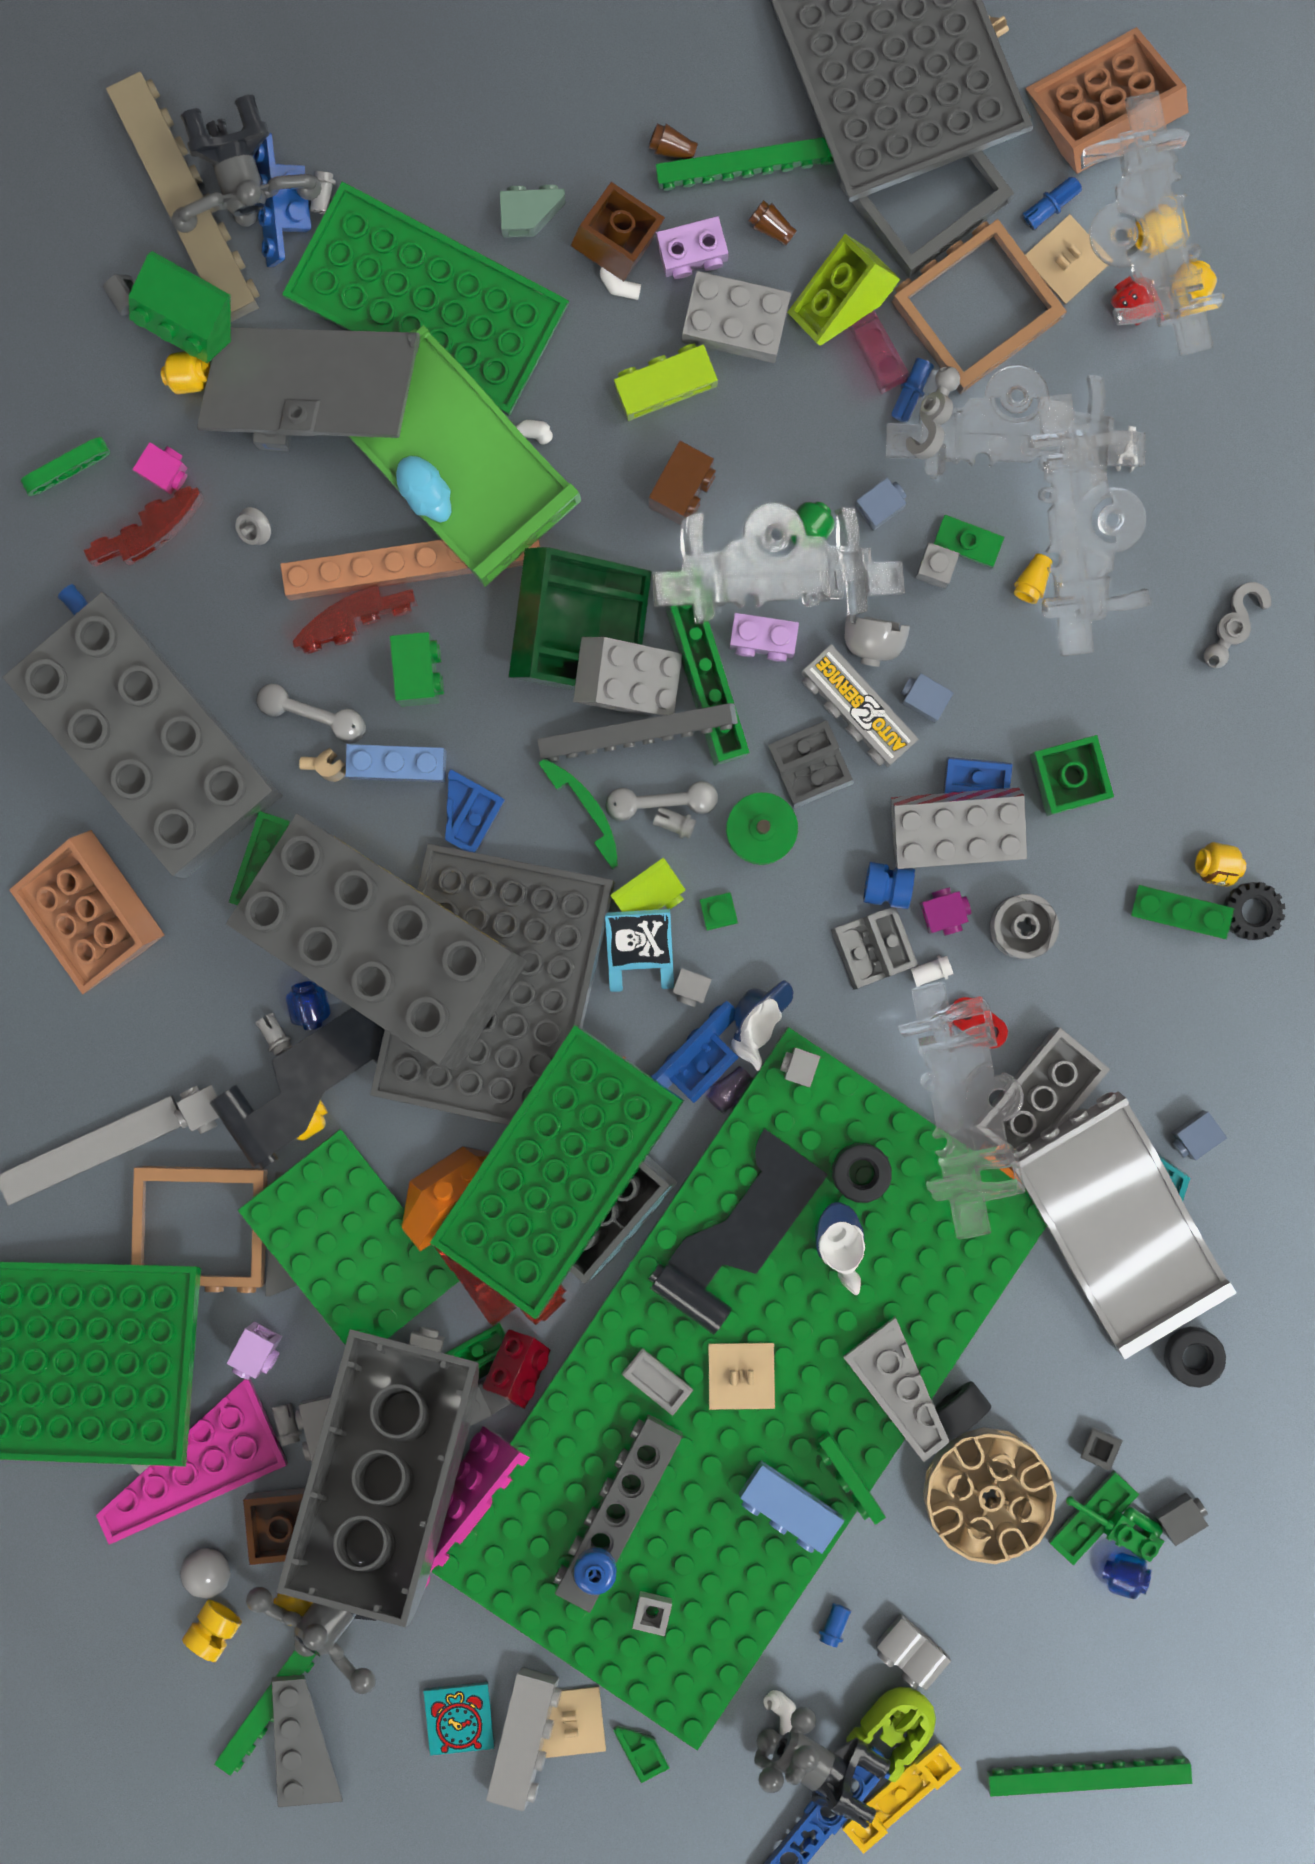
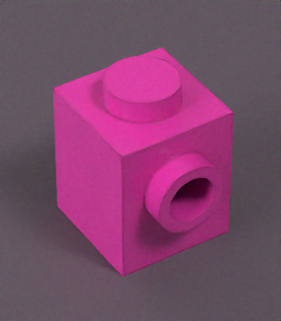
M150 442L133 468L139 476L170 495L174 489L178 491L187 478L185 473L187 467L181 462L183 458L181 454L168 446L163 451Z

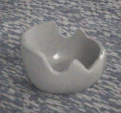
M209 1548L199 1549L186 1556L180 1570L183 1587L192 1596L204 1599L221 1593L227 1587L231 1575L228 1560L219 1551Z

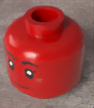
M1131 276L1114 286L1117 293L1112 296L1111 303L1124 323L1131 324L1134 322L1137 326L1158 312L1155 307L1159 303V298L1145 278L1141 277L1133 281Z

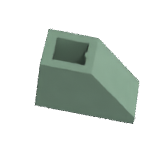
M542 185L539 187V190H526L524 186H510L507 188V191H500L503 238L535 237L566 204L565 189H558L557 185Z

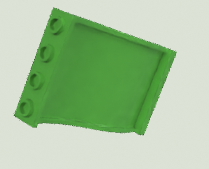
M423 325L419 330L414 329L410 331L420 334L418 353H416L400 437H348L371 460L399 493L396 471L399 462L403 458L416 456L435 466L439 471L440 477L451 490V515L447 521L441 523L427 516L420 515V517L471 570L482 585L486 587L525 552V548L531 547L581 502V497L578 490L571 483L569 484L548 463L476 381Z

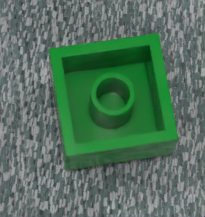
M429 632L390 636L396 702L401 707L440 703L439 695H444L443 676L436 670V663H441L440 644H438L437 640H433Z
M1098 735L1035 751L1030 754L1046 816L1114 798Z

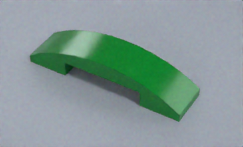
M543 759L540 761V767L557 791L569 784L604 835L595 841L594 844L612 870L617 868L618 856L613 833L597 801L583 784L566 770Z

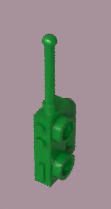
M1069 1496L1066 1498L1068 1506L1075 1507L1103 1525L1105 1528L1103 1532L1107 1535V1540L1111 1542L1113 1539L1116 1541L1115 1544L1117 1546H1124L1143 1560L1151 1562L1165 1542L1160 1538L1163 1533V1527L1135 1508L1129 1507L1124 1513L1117 1510L1112 1519L1109 1520L1074 1500V1497ZM1136 1524L1137 1526L1144 1529V1533H1141L1135 1528H1133L1134 1525Z

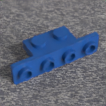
M272 133L265 138L253 155L263 185L268 184V181L276 176L305 174V166L275 164ZM296 188L280 189L275 196L267 198L265 206L258 212V220L262 226L264 238L261 248L263 256L266 257L267 267H275L285 260L282 231L308 232L311 230L309 202L299 196Z
M728 1001L715 1007L711 1011L709 1019L700 1028L694 1029L688 1035L686 1042L677 1051L669 1054L664 1061V1065L655 1074L650 1076L666 1088H669L674 1083L695 1103L739 1058L719 1038L735 1020V1008Z

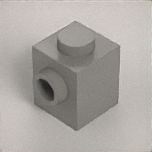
M212 1085L202 1090L195 1086L180 1094L182 1100L177 1102L179 1109L174 1111L182 1129L189 1127L191 1132L198 1129L201 1135L218 1126L215 1120L219 1119L209 1103L217 1097Z

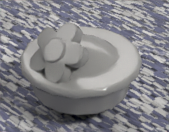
M248 507L243 509L235 524L239 537L247 544H265L271 535V527L267 517L257 508Z

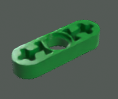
M103 437L91 439L30 472L21 479V483L28 496L38 495L103 460L110 454V450Z

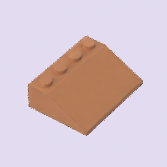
M1137 27L1025 88L1029 99L1058 150L1076 174L1189 113L1186 85Z
M92 830L69 838L9 889L82 995L145 952L165 935Z

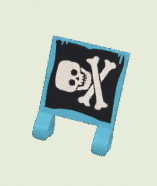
M670 909L606 913L610 991L620 992L623 990L622 970L660 968L662 989L674 988Z

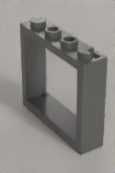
M983 151L971 154L968 157L995 192L913 254L909 252L868 196L852 201V204L908 278L1011 202L1014 192ZM841 181L840 188L846 194V191Z

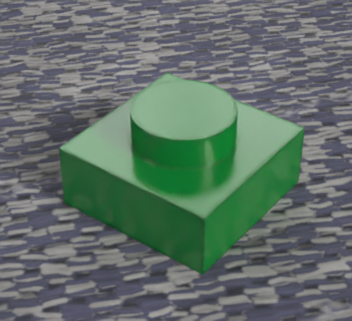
M731 892L699 900L707 931L738 924Z

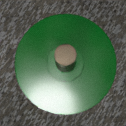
M766 792L754 793L744 797L733 807L727 820L726 835L730 847L741 859L756 865H767L782 859L792 849L798 835V821L792 807L781 797Z

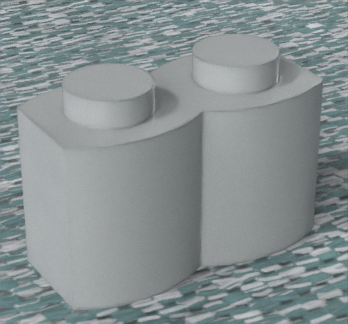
M902 1614L896 1618L876 1642V1647L880 1650L877 1656L889 1667L892 1668L895 1664L904 1671L901 1675L902 1678L915 1689L921 1686L924 1690H927L951 1662L950 1656Z

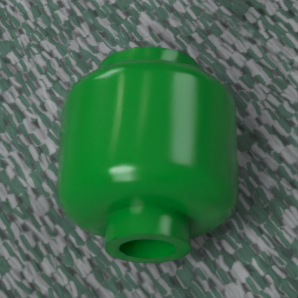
M804 502L798 507L788 522L789 538L793 544L803 550L819 549L834 530L835 521L831 515V509L822 502Z

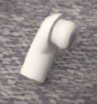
M601 267L600 277L609 293L620 297L639 299L641 284L629 281L623 282Z
M527 419L515 426L525 438L536 439L541 445L549 443L553 438V433L549 430L550 426L544 421Z
M772 1690L764 1697L763 1703L767 1710L771 1709L780 1717L779 1733L785 1735L792 1728L790 1719L792 1713L796 1710V1705L783 1692Z

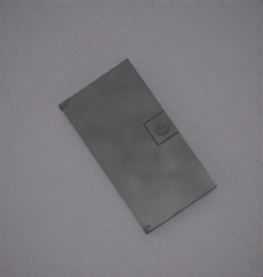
M231 328V342L211 361L197 429L199 431L278 433L296 436L331 435L399 438L416 353H418L420 334L417 332Z

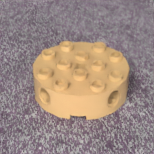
M984 1427L965 1432L959 1437L950 1440L946 1446L936 1453L926 1470L923 1498L929 1521L946 1546L970 1561L990 1564L1010 1561V1559L1019 1557L1038 1545L1053 1522L1057 1497L1050 1469L1031 1444L1009 1431ZM992 1489L996 1496L995 1498L989 1497L986 1502L983 1493L989 1492Z

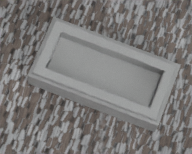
M643 1348L622 1372L625 1378L672 1416L693 1391L692 1387Z

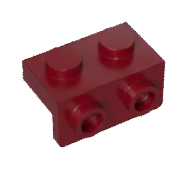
M511 1329L507 1330L485 1379L483 1389L503 1397L517 1407L526 1409L529 1400L535 1393V1386L540 1374L547 1366L551 1349L534 1337Z

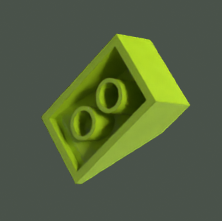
M844 234L787 313L821 346L880 307L900 281V278L869 248Z

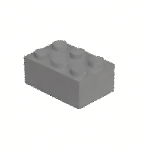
M697 271L682 332V342L697 346L704 344L705 348L775 363L791 292Z
M582 637L573 702L647 717L674 714L682 653L607 637Z

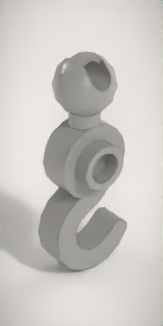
M949 366L939 369L935 375V383L938 387L936 392L926 396L921 403L920 417L929 432L926 441L920 444V442L912 437L906 439L907 450L919 459L923 460L934 456L943 444L944 430L941 425L950 419L953 411V402L948 395L951 391L957 389L960 384V374L956 368Z
M1248 582L1234 591L1231 598L1233 612L1223 616L1217 625L1219 641L1209 645L1204 652V660L1209 667L1221 668L1225 666L1229 660V647L1231 645H1238L1249 637L1251 624L1249 615L1243 605V598L1246 594L1252 593L1256 595L1263 610L1271 606L1270 593L1263 585L1256 582ZM1210 658L1215 660V665L1209 663Z

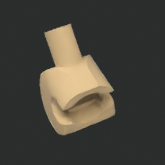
M331 748L326 749L317 757H300L299 767L301 770H316L327 781H339L346 774V764L341 760L332 764L337 754Z

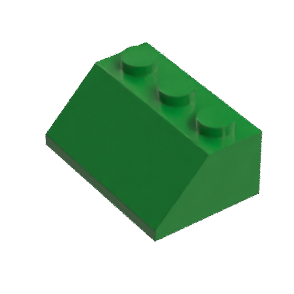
M151 251L147 255L128 296L129 320L139 327H143L156 334L162 340L170 342L186 351L190 356L209 363L231 342V295Z

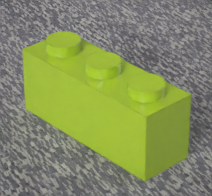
M689 344L680 348L675 356L667 359L665 355L658 356L648 361L649 366L639 370H636V367H630L619 372L618 378L614 379V387L627 420L631 421L717 387L718 379L704 344L698 347L695 344Z

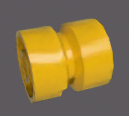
M208 1599L197 1615L199 1622L191 1624L182 1641L188 1649L207 1661L217 1662L227 1646L225 1639H232L242 1620L225 1605Z

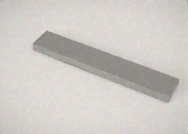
M173 1096L167 1097L1 1173L0 1189L7 1205L16 1203L180 1128L181 1125L174 1111L178 1110V1106Z

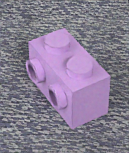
M719 216L656 232V242L666 277L673 276L674 279L685 278L692 274V270L704 268L705 271H711L721 268L723 262L728 261V250Z
M735 613L729 649L736 650L735 654L739 656L754 657L755 653L768 655V660L786 662L787 658L793 659L799 622Z
M252 1322L243 1331L227 1364L233 1367L232 1372L247 1380L250 1377L256 1379L262 1372L267 1374L273 1368L280 1354L275 1349L282 1336L256 1322Z

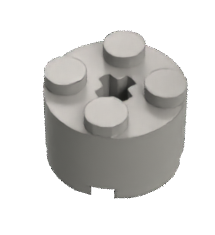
M1021 894L1007 898L997 906L991 917L990 933L994 945L1005 955L1016 959H1032L1044 954L1054 945L1059 934V920L1052 906L1044 898L1033 894ZM1026 918L1027 925L1031 926V931L1025 932L1022 935L1021 929L1017 928L1018 922H1023Z

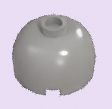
M847 614L844 638L848 649L853 654L862 657L861 664L880 667V661L893 660L903 651L908 639L910 626L901 625L899 630L900 623L871 617H864L863 619L856 617V615Z

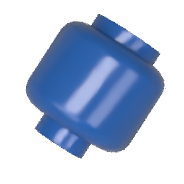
M590 1548L583 1551L575 1561L573 1575L575 1583L587 1594L599 1595L607 1592L612 1588L616 1580L617 1566L615 1559L602 1548Z

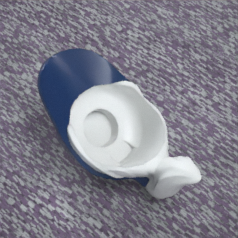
M786 980L781 981L768 992L757 988L748 990L740 999L735 1009L734 1017L737 1031L732 1039L731 1047L735 1054L750 1062L757 1071H760L762 1068V1057L758 1049L770 1040L775 1024L781 1020L782 1012L793 999V988Z
M834 1202L825 1208L815 1227L817 1252L825 1264L838 1271V1278L841 1283L854 1295H858L861 1287V1278L855 1269L863 1259L865 1251L863 1228L857 1214L850 1206Z

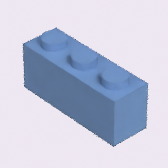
M347 744L345 777L352 780L445 783L447 751L444 748Z
M762 1460L739 1492L740 1499L743 1500L741 1505L746 1510L756 1516L761 1512L770 1518L769 1524L782 1534L789 1531L798 1537L796 1543L810 1553L815 1549L823 1554L844 1522L843 1516Z

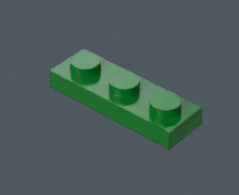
M262 811L258 813L228 901L229 903L239 904L288 828L290 821Z
M1139 885L1131 916L1227 940L1235 908Z
M829 1431L818 1437L817 1439L821 1447L817 1449V1452L827 1466L832 1463L840 1473L835 1478L845 1493L849 1491L854 1493L858 1499L854 1506L864 1520L871 1518L875 1525L884 1520L886 1516Z
M1113 1470L1082 1505L1103 1518L1111 1520L1117 1510L1123 1513L1138 1497L1139 1493ZM1077 1509L1048 1542L1074 1566L1101 1537L1105 1528L1102 1524Z

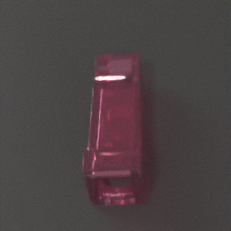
M872 311L849 327L876 380V385L881 394L907 380L909 372L875 311Z

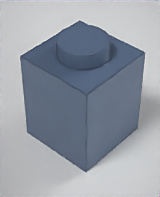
M887 477L857 499L854 506L874 531L905 508L907 503L904 499L907 496L896 481L891 483Z
M920 673L916 680L910 677L901 694L906 697L902 704L935 723L938 721L954 692Z
M1204 1110L1171 1132L1176 1138L1172 1143L1183 1158L1188 1156L1195 1161L1227 1139L1211 1114Z

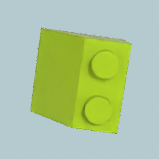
M663 857L610 896L621 912L660 910L664 906L671 910L684 900L681 894L686 889Z

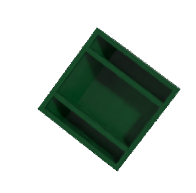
M550 547L525 548L508 678L575 691L582 637H607L643 645L652 571Z

